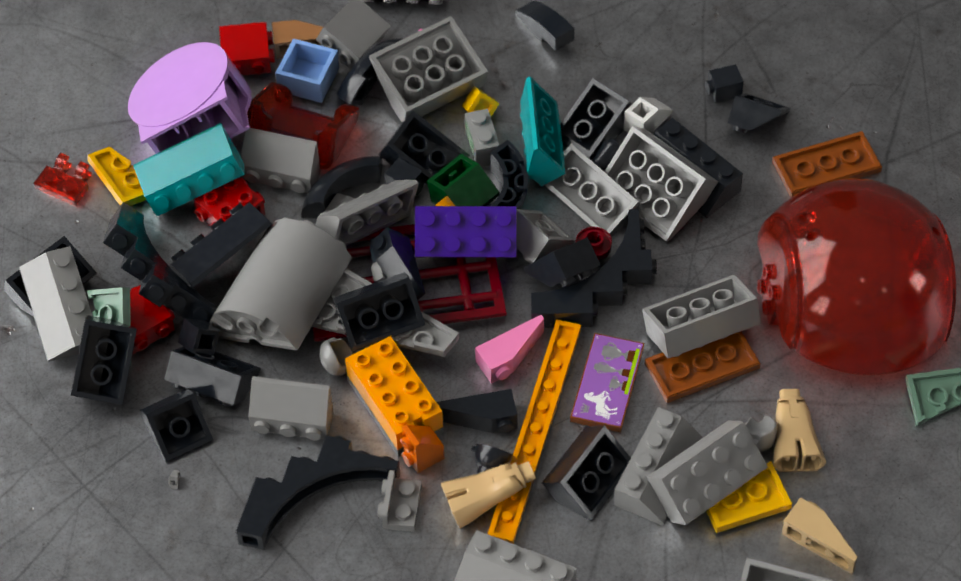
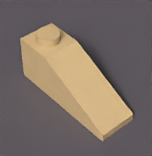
M800 497L783 522L782 535L853 574L857 562V556L825 511L820 509L816 503L806 501Z

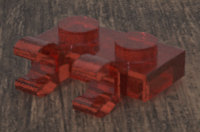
M60 153L55 160L54 167L46 166L33 184L35 189L76 207L89 189L86 181L92 175V172L88 171L90 165L81 161L77 165L75 174L72 177L65 174L72 166L71 163L67 162L70 157Z

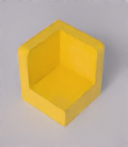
M473 86L462 103V107L467 112L488 109L491 117L500 103L489 94Z

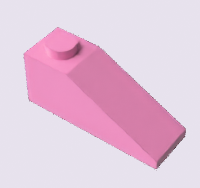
M539 315L475 347V361L491 384L498 380H504L514 373L544 333V317Z

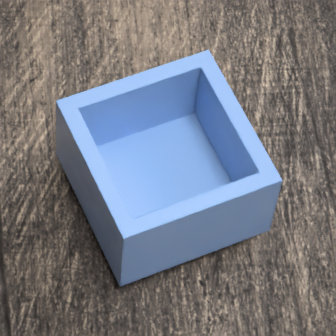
M293 38L275 73L278 92L322 103L339 70L338 51Z

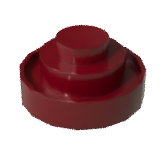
M587 227L576 236L575 242L585 238L589 239L598 260L606 258L611 252V235L601 227Z

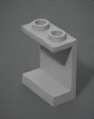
M350 0L323 27L316 40L324 47L336 49L339 61L351 69L376 42L378 43L385 36L391 25L362 0Z

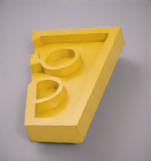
M111 147L88 154L89 164L120 206L123 202L132 206L146 200L130 160Z
M771 461L766 463V469L707 510L716 533L792 508V502Z

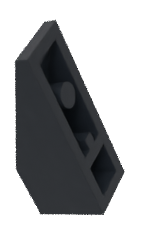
M389 227L385 228L371 241L375 259L387 278L405 272L410 277L418 301L426 293L410 238Z
M511 389L436 402L442 410L443 422L489 433H506L513 429H518V415Z

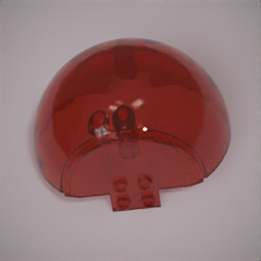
M858 178L836 179L816 184L795 194L781 204L763 222L758 233L757 242L763 263L762 276L757 281V292L762 296V311L764 315H767L769 325H779L781 336L790 349H795L798 354L812 362L836 371L858 375H884L901 372L921 364L933 356L943 346L944 342H947L954 321L957 294L956 270L951 244L940 219L909 193L880 181Z

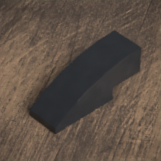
M532 1L515 10L517 17L541 42L546 40L555 51L574 41L575 28L549 6L541 2Z

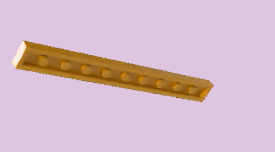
M556 319L510 462L512 464L517 463L518 466L529 461L535 476L581 332L580 324ZM534 480L526 483V488L523 487L516 494L497 504L487 533L488 535L514 544Z

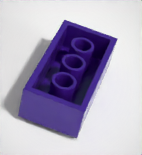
M415 206V257L516 258L517 207Z

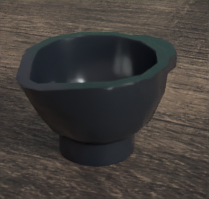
M476 444V446L471 448V451L475 454V462L478 465L477 474L503 464H508L513 454L484 444Z

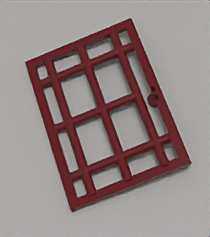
M415 224L389 227L407 236L415 235ZM385 228L373 234H370L356 242L370 241L372 238L378 236ZM410 240L412 248L415 250V240ZM370 246L346 249L352 258L371 256ZM455 258L456 265L419 270L421 279L458 275L462 295L420 300L418 304L421 312L423 310L464 305L463 311L428 315L442 324L507 316L496 258H485L486 261L466 263L465 258ZM488 271L491 291L472 294L468 273ZM373 276L362 277L372 284L375 283ZM494 301L493 307L474 308L475 303ZM313 328L315 342L328 340L333 337L336 339L346 338L344 334Z

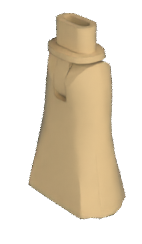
M782 389L779 391L780 398L777 400V438L774 444L773 466L779 472L818 471L825 466L826 459L817 438L809 408L805 399L800 396L799 389Z
M529 461L518 466L517 463L503 464L475 475L442 482L441 486L456 522L461 529L493 506L516 494L523 487L526 488V483L535 480L536 477Z

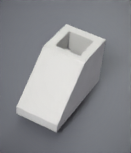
M639 97L625 110L624 130L629 132L631 127L635 126L652 133L673 113V110L655 98Z

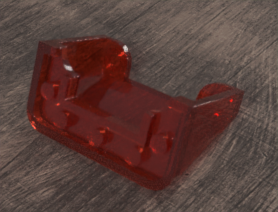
M271 82L251 99L247 116L250 128L316 141L320 169L325 170L329 169L336 162L357 123L360 108L348 104L340 105L335 110L334 118L293 106L292 93L288 87Z

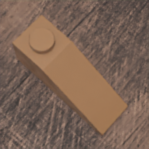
M298 20L272 22L276 59L284 57L293 38L322 46L316 38L323 27Z

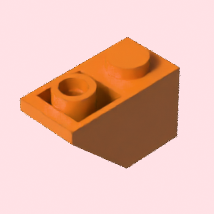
M408 424L402 426L403 438L400 441L404 448L402 457L407 466H413L415 471L420 473L445 459L444 445L430 426Z

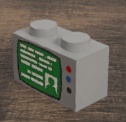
M483 109L464 113L465 133L474 161L479 163L481 167L490 166V152L500 145L489 110Z

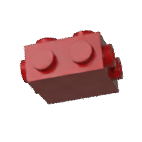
M266 22L219 26L220 46L242 76L271 73V63H275L274 49H269V45H273L272 31H267Z
M242 177L194 199L195 215L201 222L205 221L210 226L220 218L223 221L231 216L229 211L240 202L243 206L250 202L258 211L266 215L263 196L258 191L254 192Z
M141 285L130 289L131 326L137 328L132 355L146 349L160 338L167 337L175 330L173 324L175 315L173 311L166 306L164 307L163 304L159 307L139 294Z

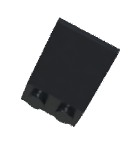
M592 78L560 123L562 145L568 148L572 144L592 160L604 141L615 139L624 131V113L632 103Z
M414 111L405 118L378 154L390 165L400 158L422 170L423 182L426 184L427 180L460 154L468 158L470 156Z

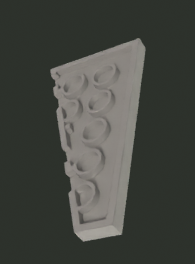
M345 269L311 327L346 335L332 298L372 283ZM423 312L421 313L426 325L392 337L398 347L443 357L447 355L460 339L458 332Z

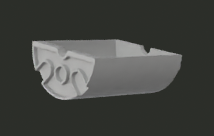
M284 217L273 221L272 225L264 232L210 320V324L220 330L219 338L250 343L254 339L260 342L261 345L298 350L352 259L346 250V245L316 227L309 220L300 221Z

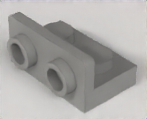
M389 470L388 479H383L382 495H385L384 502H379L378 518H382L383 529L415 532L422 480L395 478V471Z

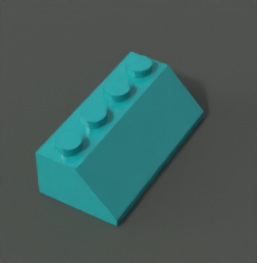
M530 76L526 78L520 101V118L523 124L522 136L525 143L524 154L528 177L543 186L566 174L558 102Z
M219 123L134 164V169L146 200L155 215L159 216L243 176L244 161L222 123Z

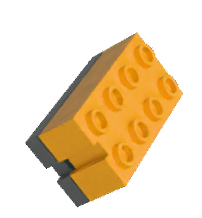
M391 336L345 358L349 384L397 456L402 455V452H404L400 439L403 438L402 426L406 424L430 426L437 437L444 433L441 408Z

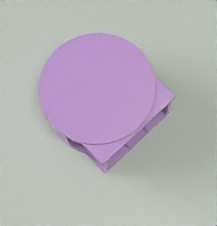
M199 42L178 48L154 63L135 84L128 100V112L139 128L141 143L147 142L157 154L219 123H222L230 139L250 129L247 112L250 107L252 94L249 84L219 45Z

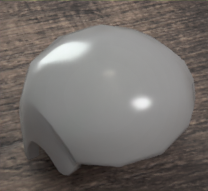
M335 337L323 342L320 347L322 366L328 373L335 376L347 374L345 358L353 355L347 343L342 338L336 339Z
M765 415L762 421H757L753 417L747 421L745 425L760 452L768 450L777 438L776 421L768 415Z

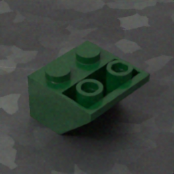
M460 154L427 180L430 200L435 205L448 196L456 206H487L500 195L499 190L479 163L463 154Z

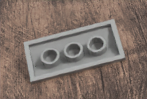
M570 144L563 152L566 174L545 184V186L591 227H601L613 236L628 224L629 209H637L639 202L574 145Z

